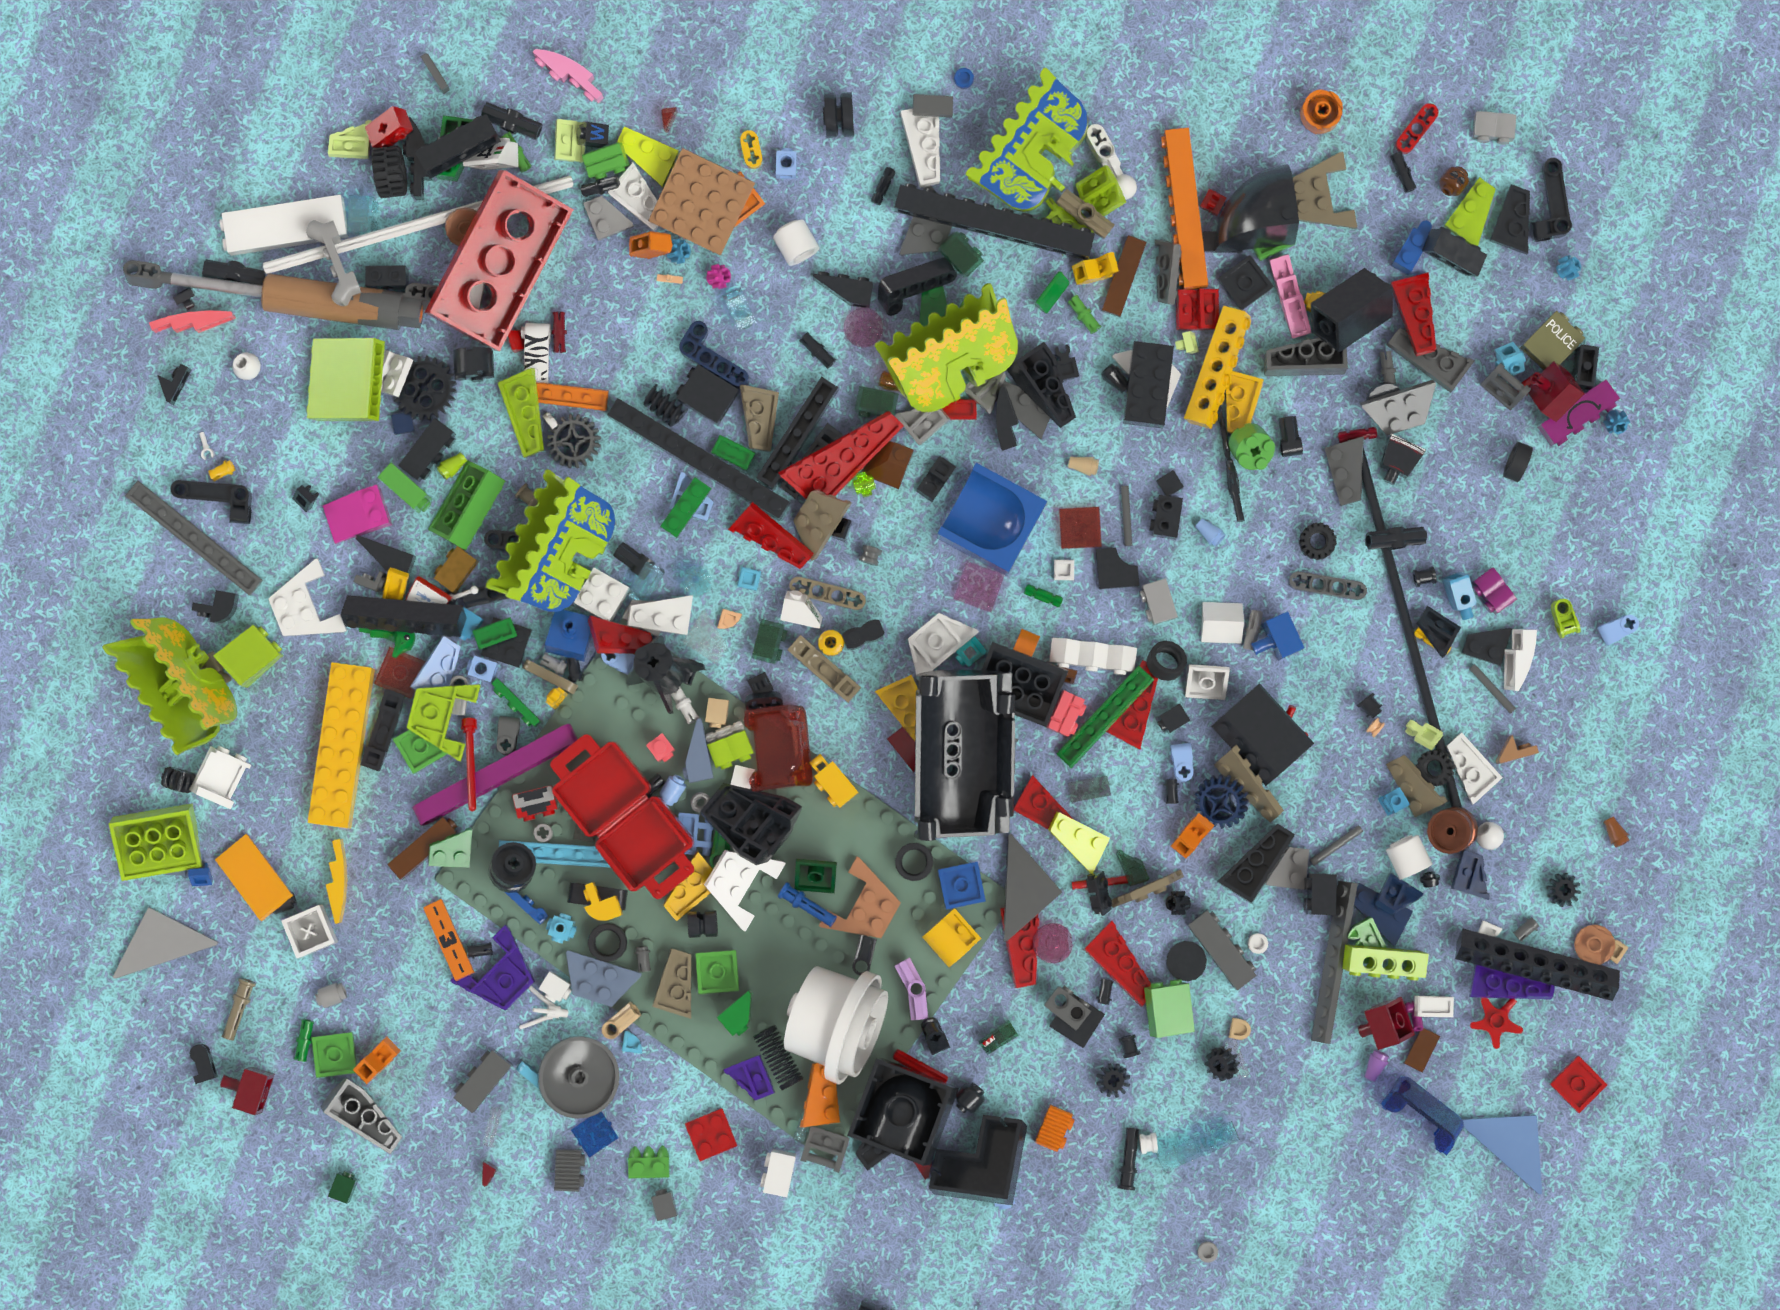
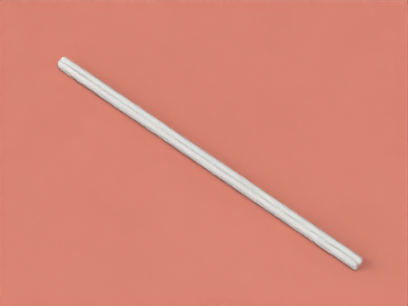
M566 176L535 185L534 187L549 194L573 187V180L571 176ZM482 201L345 239L341 243L336 244L335 248L339 254L444 224L450 213L456 209L467 207L478 211ZM326 245L264 262V271L266 274L325 258L323 249L326 248Z

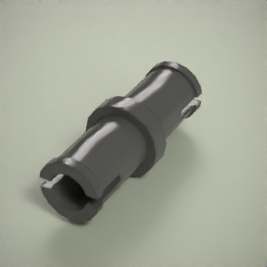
M1386 351L1387 360L1385 359V353L1379 352L1382 368L1380 375H1383V381L1396 384V368L1393 366L1392 351Z

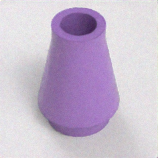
M1378 1050L1370 1053L1364 1077L1375 1082L1389 1063L1387 1061L1389 1056Z

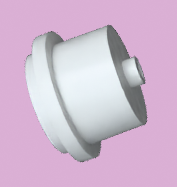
M819 966L814 967L806 977L799 993H795L789 1003L787 1010L789 1019L784 1037L785 1050L825 1066V1079L831 1082L841 1084L848 1075L852 1077L858 1076L873 1051L886 1014L888 992L881 989V977L865 971L856 980Z

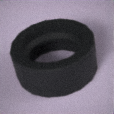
M1517 442L1509 455L1503 477L1519 482L1529 464L1533 447Z
M1160 641L1149 652L1146 659L1147 667L1160 680H1175L1183 672L1187 664V656L1178 644L1172 641ZM1157 653L1171 655L1177 662V668L1168 669L1163 667L1156 658Z
M908 843L897 852L895 866L898 873L904 879L919 881L927 877L931 872L933 856L924 845ZM910 850H918L926 858V866L918 874L908 873L902 865L903 856Z
M605 923L598 925L589 935V951L600 961L610 962L617 960L624 954L627 948L626 934L622 928L615 924ZM607 930L616 933L620 941L617 951L609 955L599 952L596 947L597 936Z

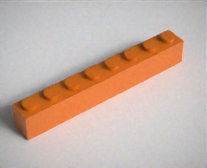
M1189 127L1165 130L1164 136H1161V147L1165 148L1166 156H1163L1164 168H1168V175L1165 176L1166 187H1170L1171 195H1168V205L1173 208V215H1170L1171 227H1175L1176 234H1173V243L1181 245L1182 253L1179 259L1181 274L1178 277V285L1182 286L1183 290L1207 288L1208 278Z

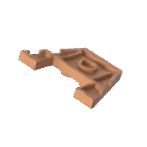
M856 857L848 873L865 881L864 889L846 920L836 915L837 919L831 927L822 921L819 926L882 938L901 902L859 857Z

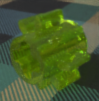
M866 472L856 474L857 479L853 480L856 494L862 493L863 498L872 495L871 490L876 489L873 476H867Z

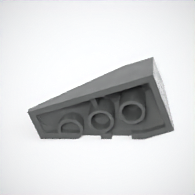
M348 1078L333 1088L320 1106L323 1113L389 1154L393 1152L402 1139V1136L364 1088Z

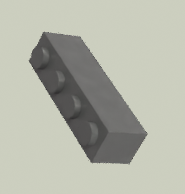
M1206 910L1188 923L1187 926L1234 989L1239 990L1257 976L1254 973L1257 969L1250 960L1245 961L1242 957L1244 954L1243 950L1238 944L1233 945L1230 941V938H1232L1231 934L1226 928L1221 929L1218 925L1220 920L1213 911L1209 913Z

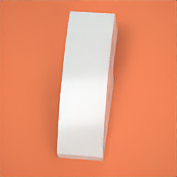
M1512 629V649H1505L1504 690L1519 691L1534 656L1537 630Z

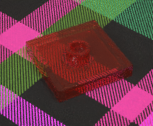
M1099 507L1059 509L1061 549L1102 547Z
M389 647L374 684L404 694L405 697L412 699L415 690L410 686L426 661L406 653L393 658L394 648Z

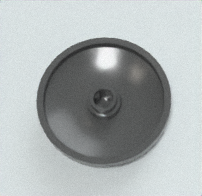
M584 1036L565 1038L554 1044L542 1058L538 1069V1087L542 1098L555 1112L569 1118L580 1119L598 1114L611 1103L619 1085V1067L612 1052L601 1042Z

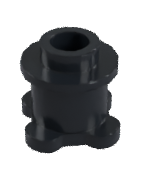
M1371 693L1356 705L1364 710L1367 718L1369 716L1374 718L1382 712L1380 707L1383 705L1376 701L1373 697L1374 693Z

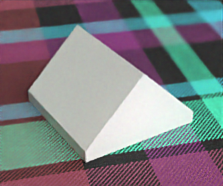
M1202 602L1201 642L1241 644L1244 627L1243 603Z
M1189 664L1186 670L1185 697L1225 700L1230 667Z

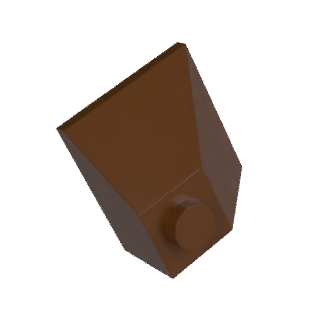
M889 441L865 465L862 475L899 490L914 450Z

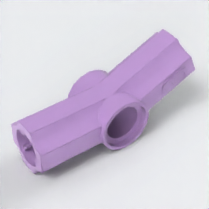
M908 958L894 967L908 991L911 1020L927 1019L928 1010L925 984L911 959ZM912 984H921L922 992L917 995L913 994L910 990Z

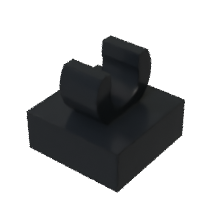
M189 287L173 296L175 303L178 305L183 302L187 311L195 307L191 297L195 296L193 288Z
M301 485L296 489L292 498L305 512H308L313 507L314 502L319 496L318 492L314 495L309 492L312 487L311 485L306 487Z
M766 672L747 680L753 693L771 692L774 690Z

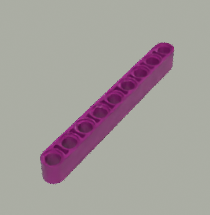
M571 724L563 725L475 772L476 799L562 753L578 740ZM467 777L412 807L421 826L428 825L468 803Z

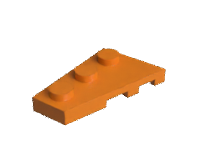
M812 1063L807 1087L809 1090L807 1101L804 1102L803 1109L805 1111L800 1127L840 1122L836 1083L825 1079V1066L819 1063Z

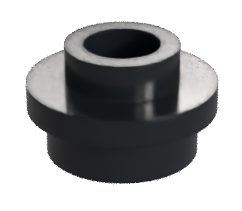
M1434 871L1426 872L1420 878L1423 887L1429 888L1439 885L1440 875L1435 874Z

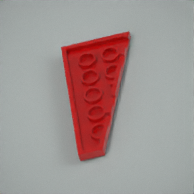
M887 411L778 472V474L805 499L814 490L824 492L826 495L836 496L904 425L890 411Z

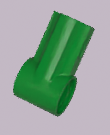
M716 830L710 857V864L713 869L715 867L713 864L715 857L721 856L724 850L730 851V845Z

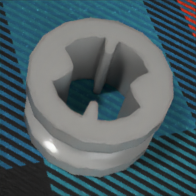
M547 824L538 825L534 830L535 838L540 842L549 841L553 836L552 828ZM542 827L549 831V835H546L547 838L545 839L542 836H538V831H541L540 828Z

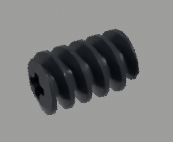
M655 384L646 395L643 405L645 407L651 405L650 411L657 410L656 416L660 417L663 415L662 421L666 422L669 420L668 425L672 427L685 416L688 408L682 412L683 404L675 406L677 399L669 401L670 394L663 396L664 389L662 388L657 391L658 384Z

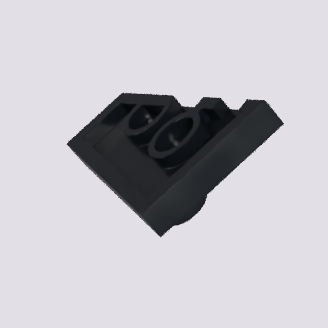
M1510 185L1490 241L1526 255L1529 251V190Z

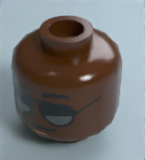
M1459 166L1449 167L1439 180L1441 191L1447 196L1460 195L1469 183L1467 171Z

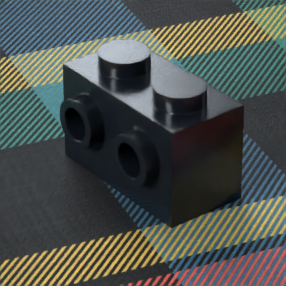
M1159 495L1157 499L1153 500L1152 511H1155V518L1150 520L1149 531H1153L1152 536L1177 539L1183 498Z

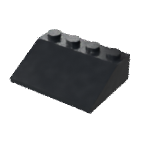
M992 641L982 670L1012 673L1011 693L1015 694V715L1047 727L1068 670Z
M1260 683L1211 726L1231 749L1235 745L1238 746L1240 749L1239 755L1242 759L1246 758L1251 764L1250 770L1255 775H1259L1265 786L1278 777L1314 744Z

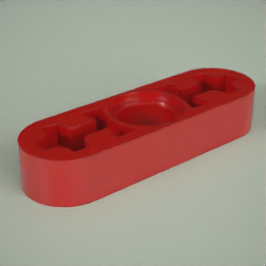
M1427 103L1420 109L1396 141L1395 146L1398 152L1402 151V154H1408L1412 151L1437 118L1439 111L1436 105ZM1429 109H1432V115L1434 117L1429 116L1427 120L1424 122L1422 120V118L1426 114L1424 110L1428 111ZM1413 124H1420L1422 126L1420 134L1413 133L1411 129ZM1410 135L1412 137V139L1408 143V146L1410 148L1405 147L1403 149L1401 147L1402 143L1400 141H1406V139Z

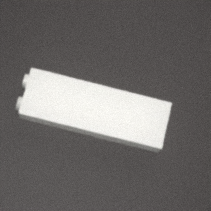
M341 195L222 213L220 227L221 231L225 233V239H223L224 250L233 256L317 243L318 241L309 238L306 234V229L313 220L323 224L334 221L340 239L349 238L344 198Z

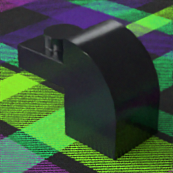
M216 590L213 606L193 602L191 610L197 612V616L209 618L210 614V622L223 623L235 614L239 595Z

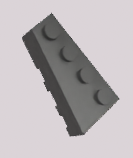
M1319 337L1266 350L1264 355L1265 376L1345 375L1348 369L1347 348L1338 352Z

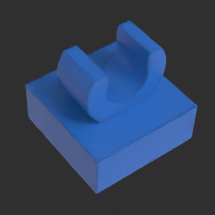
M204 863V868L188 870V877L192 886L212 885L213 877L208 863Z

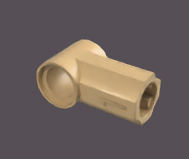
M629 1002L602 1026V1034L607 1039L616 1038L641 1016L637 1006ZM609 1024L615 1025L617 1032L611 1031Z

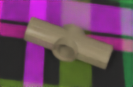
M1068 189L1064 191L1056 202L1057 205L1071 214L1079 224L1085 225L1102 239L1106 238L1115 225L1097 212L1092 204L1085 203ZM1083 210L1088 211L1089 214H1090V217H1089V218L1083 217V216L1081 215V211H1083Z

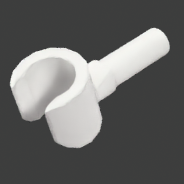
M204 432L199 433L203 445L201 457L206 460L205 451L208 450L213 458L214 451L209 448Z

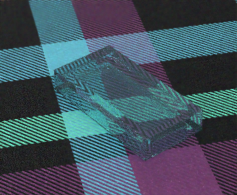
M646 562L629 590L628 597L635 600L648 601L665 574L664 569Z

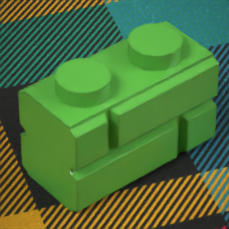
M621 142L582 155L589 178H595V180L606 178V174L614 171V174L626 171L625 167L630 166L623 143Z

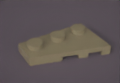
M740 385L749 448L771 452L779 392Z
M671 948L652 1007L691 1019V954Z

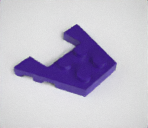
M504 925L492 937L506 952L498 963L479 982L472 975L455 981L453 977L450 982L506 1011L535 980L510 928Z

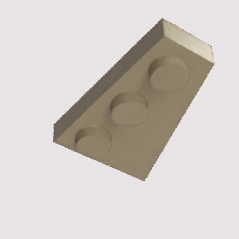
M1405 755L1386 764L1396 784L1407 798L1414 817L1448 802L1444 796L1440 797L1431 782L1427 783L1423 779L1421 772Z

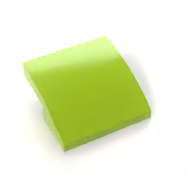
M1104 165L1075 184L1080 199L1085 203L1092 204L1095 210L1103 216L1127 203L1118 181L1108 165Z

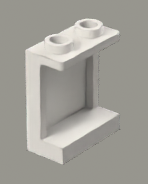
M210 746L189 790L196 795L231 809L234 802L230 799L245 768L250 769L251 764L247 763V758L236 753L235 756L229 754L230 750L218 746L216 749Z

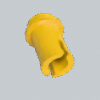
M225 460L223 464L208 471L214 482L228 474L232 475L236 471L231 460Z

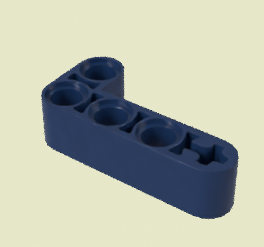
M702 321L693 322L679 344L681 354L737 389H740V385L748 386L749 376L744 369L703 345L708 336L706 324ZM696 327H703L705 331L702 335L697 336L694 334V329ZM692 344L694 349L692 352L687 353L683 351L684 346ZM703 354L711 356V360L708 363L700 361ZM726 364L728 371L719 373L717 371L718 366ZM733 369H735L733 372L736 376L740 377L743 375L744 382L740 381L737 383L736 378L731 375Z

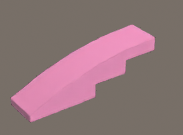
M1289 254L1268 259L1292 339L1312 333Z

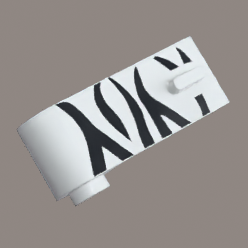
M526 323L525 327L522 326L521 338L525 339L524 371L535 368L536 382L548 383L551 325L546 323Z

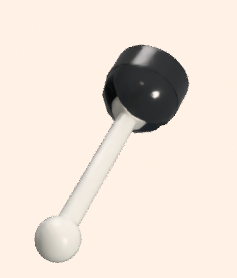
M472 586L470 590L456 595L451 591L445 593L452 596L449 604L455 605L457 598L471 593L476 594L478 593V588Z

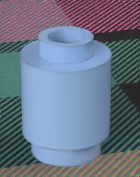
M678 775L669 776L659 792V797L667 805L673 806L686 788L685 780Z

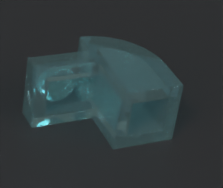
M741 288L722 295L737 330L747 329L753 323H756Z

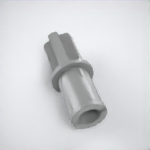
M1251 611L1248 628H1245L1247 632L1243 646L1244 649L1253 650L1251 643L1257 642L1258 634L1261 633L1259 631L1263 615L1261 611Z

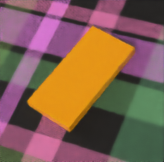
M247 834L215 859L261 921L293 896Z

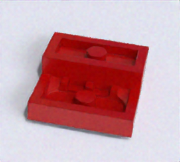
M1178 289L1176 297V330H1215L1219 320V289Z

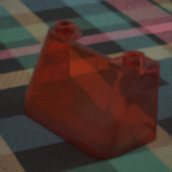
M782 705L744 711V725L749 731H754L757 771L753 772L749 778L752 791L811 786L813 777L812 766L809 763L811 756L807 715L804 707Z

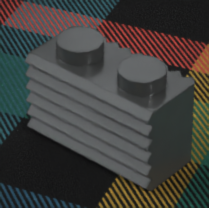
M556 1149L554 1191L579 1192L580 1187H584L585 1175H581V1166L585 1167L586 1155L582 1154V1149Z

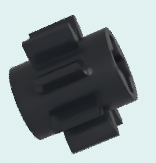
M1171 891V896H1168L1166 899V907L1171 911V915H1186L1185 910H1188L1191 906L1190 897L1185 895V891Z

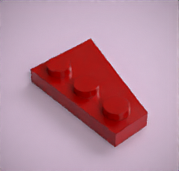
M591 615L588 619L596 653L635 654L638 648L652 641L650 632Z

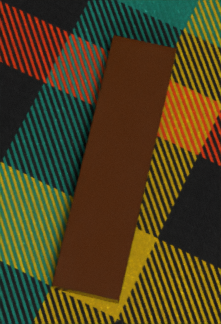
M1127 236L1117 265L1119 271L1114 273L1102 308L1103 312L1121 317L1147 243L1146 241Z

